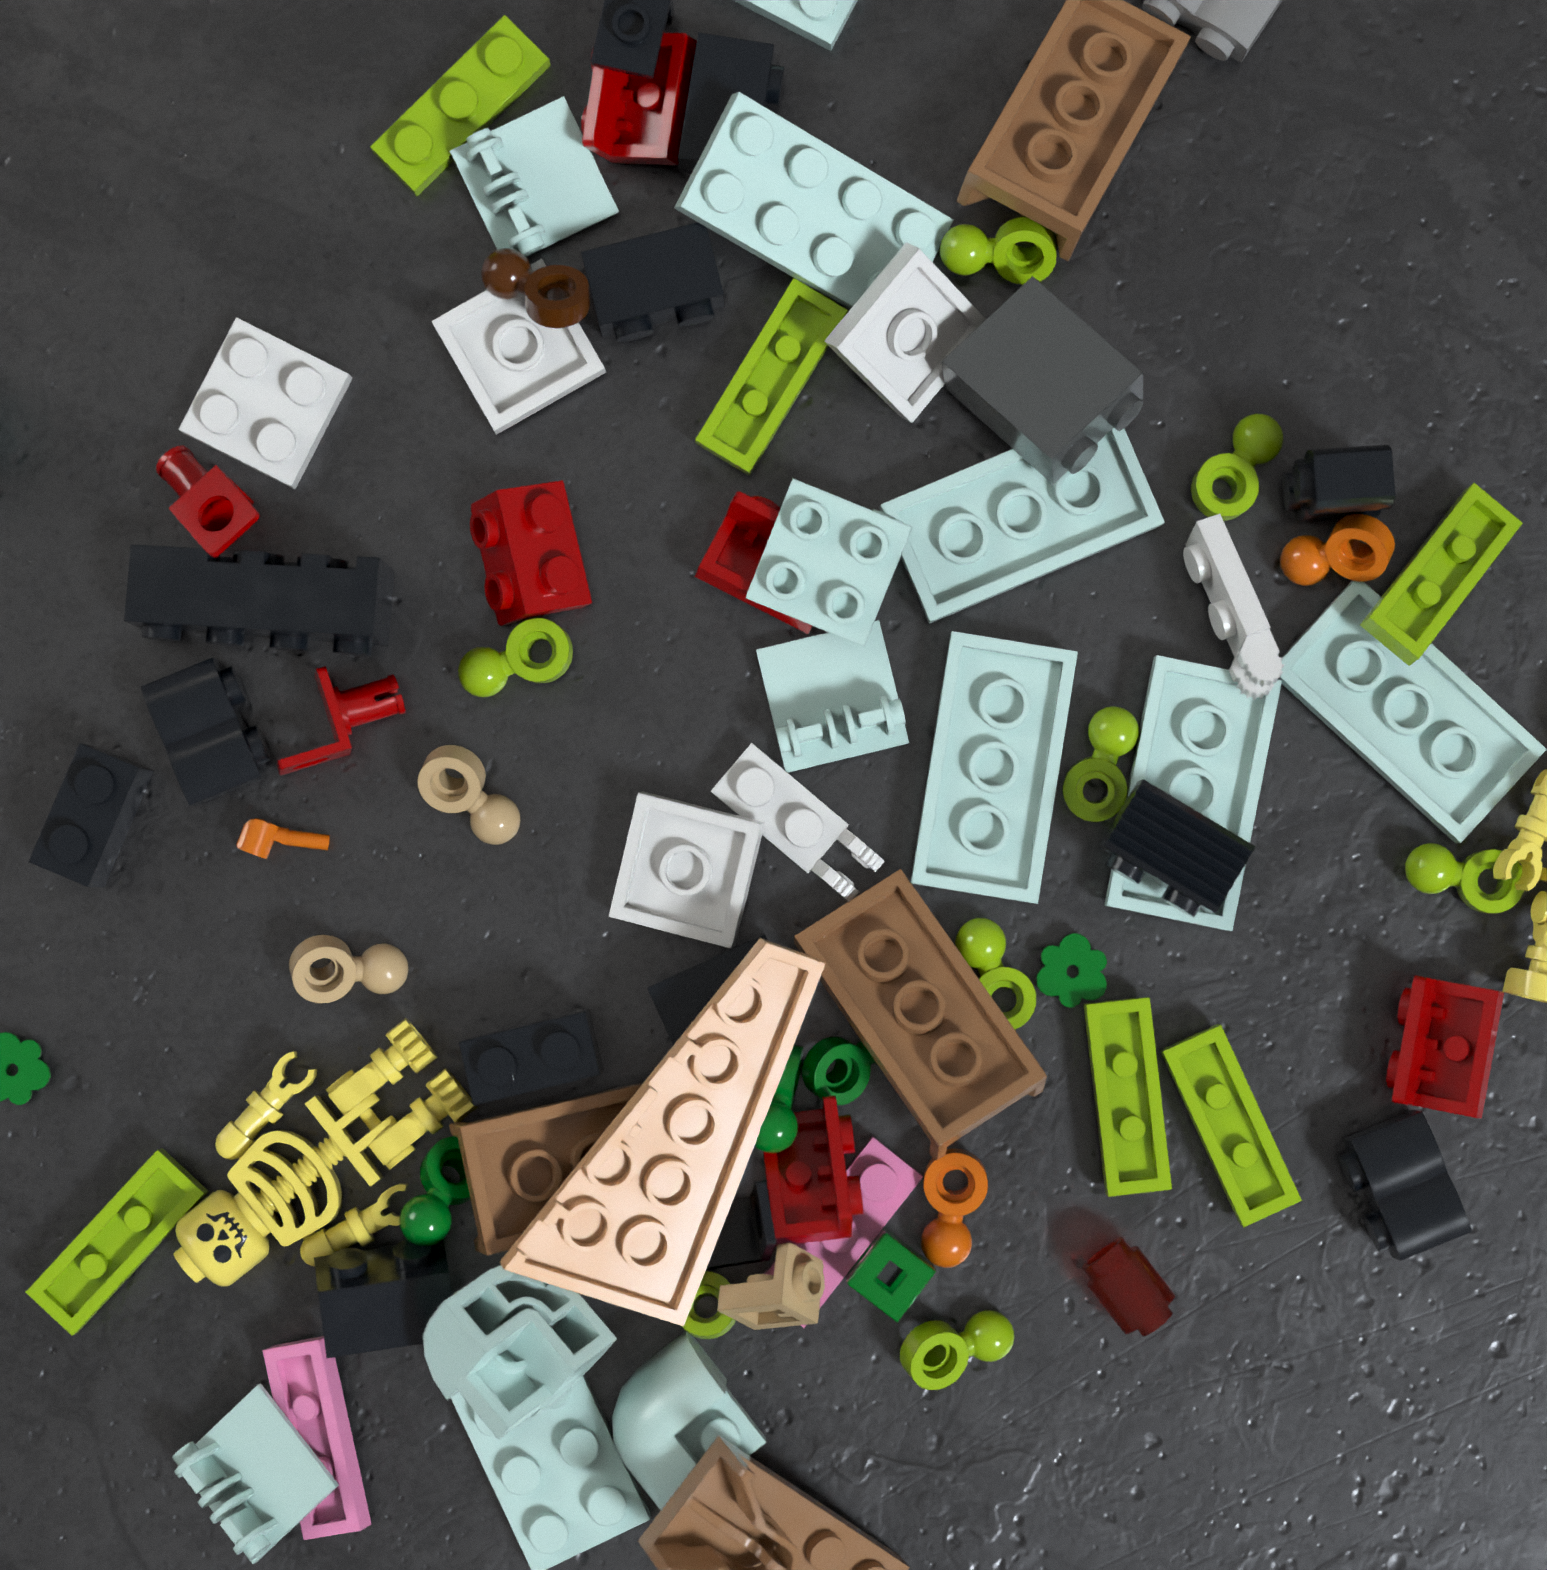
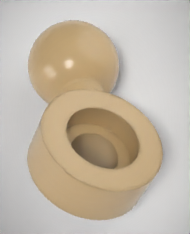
M445 745L434 749L426 757L418 775V789L423 799L431 807L445 813H460L467 810L470 813V826L473 833L484 843L500 845L511 840L520 827V812L516 804L508 797L499 794L487 795L482 790L486 774L481 760L470 750L457 745ZM445 769H454L460 772L463 778L451 777Z
M317 935L302 941L294 949L289 960V971L295 990L301 997L314 1003H330L342 998L351 990L355 982H361L365 988L376 994L392 993L404 984L409 968L403 952L391 944H376L365 950L361 956H352L346 943L330 935ZM328 958L331 960L323 968L311 967V964L318 959Z

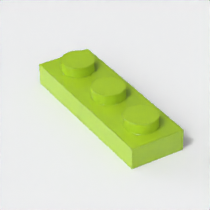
M504 15L370 146L372 152L418 197L454 161L450 150L467 143L466 138L470 135L488 128L551 66L550 60Z
M793 278L696 437L695 443L750 476L827 350L828 345L824 342L825 339L848 313V310Z
M1476 483L1471 484L1462 492L1360 626L1408 666L1412 665L1423 655L1523 523Z
M1150 997L1083 1004L1105 1195L1111 1197L1172 1190Z
M1216 1024L1160 1050L1239 1224L1242 1227H1246L1301 1202V1197L1222 1026Z
M163 1148L158 1149L31 1285L26 1293L70 1335H75L171 1233L180 1218L192 1210L209 1191Z

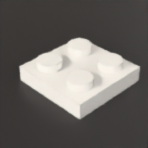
M906 242L824 342L898 416L913 423L945 384L941 361L986 319L918 247Z
M542 259L531 264L533 272L546 266ZM485 290L431 321L496 435L606 373L605 367L579 322L565 328H549L539 325L528 316L524 295L505 300L497 298L489 293L488 290Z
M236 317L178 430L295 490L352 377L350 374Z
M644 791L639 792L608 917L732 949L736 945L765 822Z

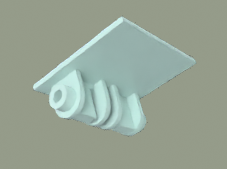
M564 96L492 131L489 128L480 130L467 137V143L450 150L497 250L512 248L527 257L619 213L590 150L582 144L583 135Z
M793 478L745 598L865 646L912 526L897 521V518L877 509L870 510Z
M879 620L874 621L865 646L828 632L756 650L784 769L787 773L909 744L905 728V715L900 698L898 699Z
M261 1383L251 1390L196 1444L193 1441L189 1442L172 1456V1459L178 1465L174 1471L178 1478L183 1476L195 1493L201 1495L198 1501L200 1507H210L214 1512L209 1517L213 1524L221 1522L220 1526L235 1544L234 1552L237 1555L244 1552L252 1564L258 1562L339 1486Z

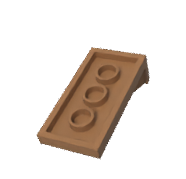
M1066 0L967 171L956 202L963 206H968L988 198L996 200L1052 230L1056 236L1059 257L1069 261L1085 227L1182 56L1191 36L1124 0Z
M901 869L794 936V944L801 953L818 958L825 963L819 979L931 1141L929 1154L935 1161L946 1155L947 1146L1025 1095L1035 1097L1043 1092L1047 1079L1046 1073Z
M644 1082L470 1123L459 1121L449 1124L451 1135L457 1137L459 1141L478 1236L473 1240L475 1251L491 1255L509 1250Z
M719 1435L638 1540L658 1570H908L910 1568L900 1555Z

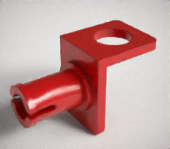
M182 445L171 448L159 459L156 465L157 474L180 497L168 509L211 557H218L259 519L260 514L253 506V500L217 465L207 471L196 460L194 454L187 446Z
M326 666L317 668L315 672L316 683L336 743L278 760L277 770L279 776L350 755L352 746L348 735L352 734V727L395 714L401 715L406 713L401 694L375 701V699L398 692L399 685L394 674L387 675L386 678L339 691L337 686L332 687Z

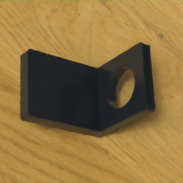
M604 0L591 57L592 65L653 79L666 22H672L673 0Z
M766 1181L755 1182L750 1197L733 1199L706 1270L770 1260L776 1246V1237Z

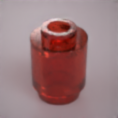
M1119 1237L1104 1246L1083 1265L1082 1269L1090 1278L1087 1286L1124 1334L1138 1330L1142 1336H1147L1161 1327L1172 1316L1173 1312L1168 1305L1175 1298L1174 1292L1138 1246L1130 1247L1123 1237Z

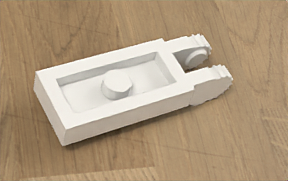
M1217 514L1196 522L1183 550L1184 561L1191 579L1197 584L1202 582L1211 602L1208 606V614L1215 634L1220 640L1227 639L1235 658L1229 672L1233 681L1238 683L1236 688H1239L1240 694H1245L1246 698L1252 697L1255 700L1259 697L1262 699L1264 695L1269 694L1275 685L1273 682L1276 683L1283 673L1282 668L1284 664L1281 662L1283 658L1278 656L1280 651L1270 631L1269 622L1221 515Z
M753 743L748 746L711 790V793L739 816L765 822L762 836L806 873H809L810 870L848 902L859 893L854 887V883L842 872L833 870L821 860V857L837 840L866 869L871 868L876 872L885 862L864 842L846 829L849 825Z

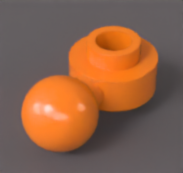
M1364 514L1348 515L1336 523L1327 543L1310 535H1302L1290 540L1283 548L1280 556L1281 569L1291 582L1301 586H1310L1320 582L1326 577L1330 568L1342 577L1352 581H1371L1378 578L1386 570L1395 548L1394 537L1383 522L1372 516Z
M947 1149L946 1155L935 1161L932 1158L924 1172V1192L929 1203L938 1211V1216L925 1227L921 1236V1247L925 1257L932 1264L942 1268L955 1267L965 1261L970 1254L972 1237L969 1229L963 1223V1216L972 1213L982 1204L988 1190V1179L984 1165L978 1157L963 1149ZM951 1170H960L966 1174L968 1178L967 1184L960 1190H950L943 1183L945 1174Z

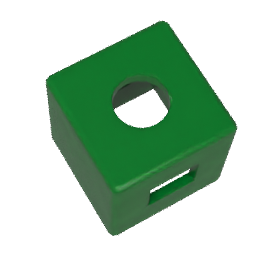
M884 1227L845 1277L847 1284L895 1322H898L936 1273V1269L931 1262ZM892 1261L902 1271L889 1287L877 1276L887 1263Z

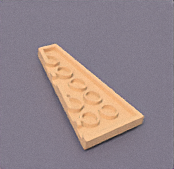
M759 938L500 1260L503 1269L684 1326L825 963L818 958Z

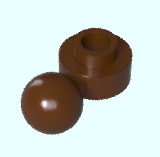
M512 248L495 250L488 255L482 265V282L488 292L497 298L505 300L524 295L527 314L539 325L549 328L569 327L584 319L589 311V283L586 276L576 268L567 265H549L533 272L530 262L525 255Z

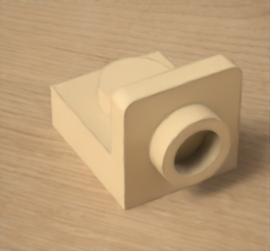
M793 1243L778 1244L774 1275L753 1274L747 1277V1283L721 1285L717 1311L753 1330L818 1324L820 1298L825 1287L823 1262Z

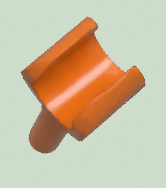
M254 818L243 825L236 846L240 850L267 859L274 841L288 846L328 851L330 835L289 830V828L280 827L264 819Z

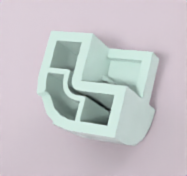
M501 1265L488 1270L443 1301L429 1319L423 1334L426 1362L433 1380L446 1400L460 1392L498 1440L528 1417L532 1416L534 1418L576 1383L617 1340L579 1293L504 1270Z
M686 1331L637 1368L621 1387L612 1415L614 1444L625 1466L660 1511L718 1435L749 1456L766 1443L764 1434L726 1387V1377L694 1336Z

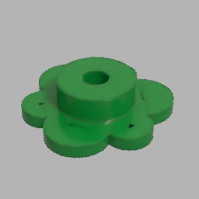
M1077 933L1068 934L1061 940L1059 947L1050 945L1042 950L1041 961L1045 966L1038 972L1036 984L1043 994L1058 996L1063 1006L1072 1008L1077 1006L1082 998L1096 1000L1105 993L1107 982L1101 971L1106 967L1107 958L1103 952L1091 950L1090 943L1086 937ZM1071 965L1077 968L1075 977L1067 975V968Z
M0 1033V1102L9 1098L13 1104H25L31 1099L32 1090L42 1089L49 1083L51 1070L45 1061L39 1059L42 1048L37 1041L29 1039L21 1042L19 1037L13 1033ZM12 1064H15L18 1067V1072L16 1075H13L10 1072V1066Z

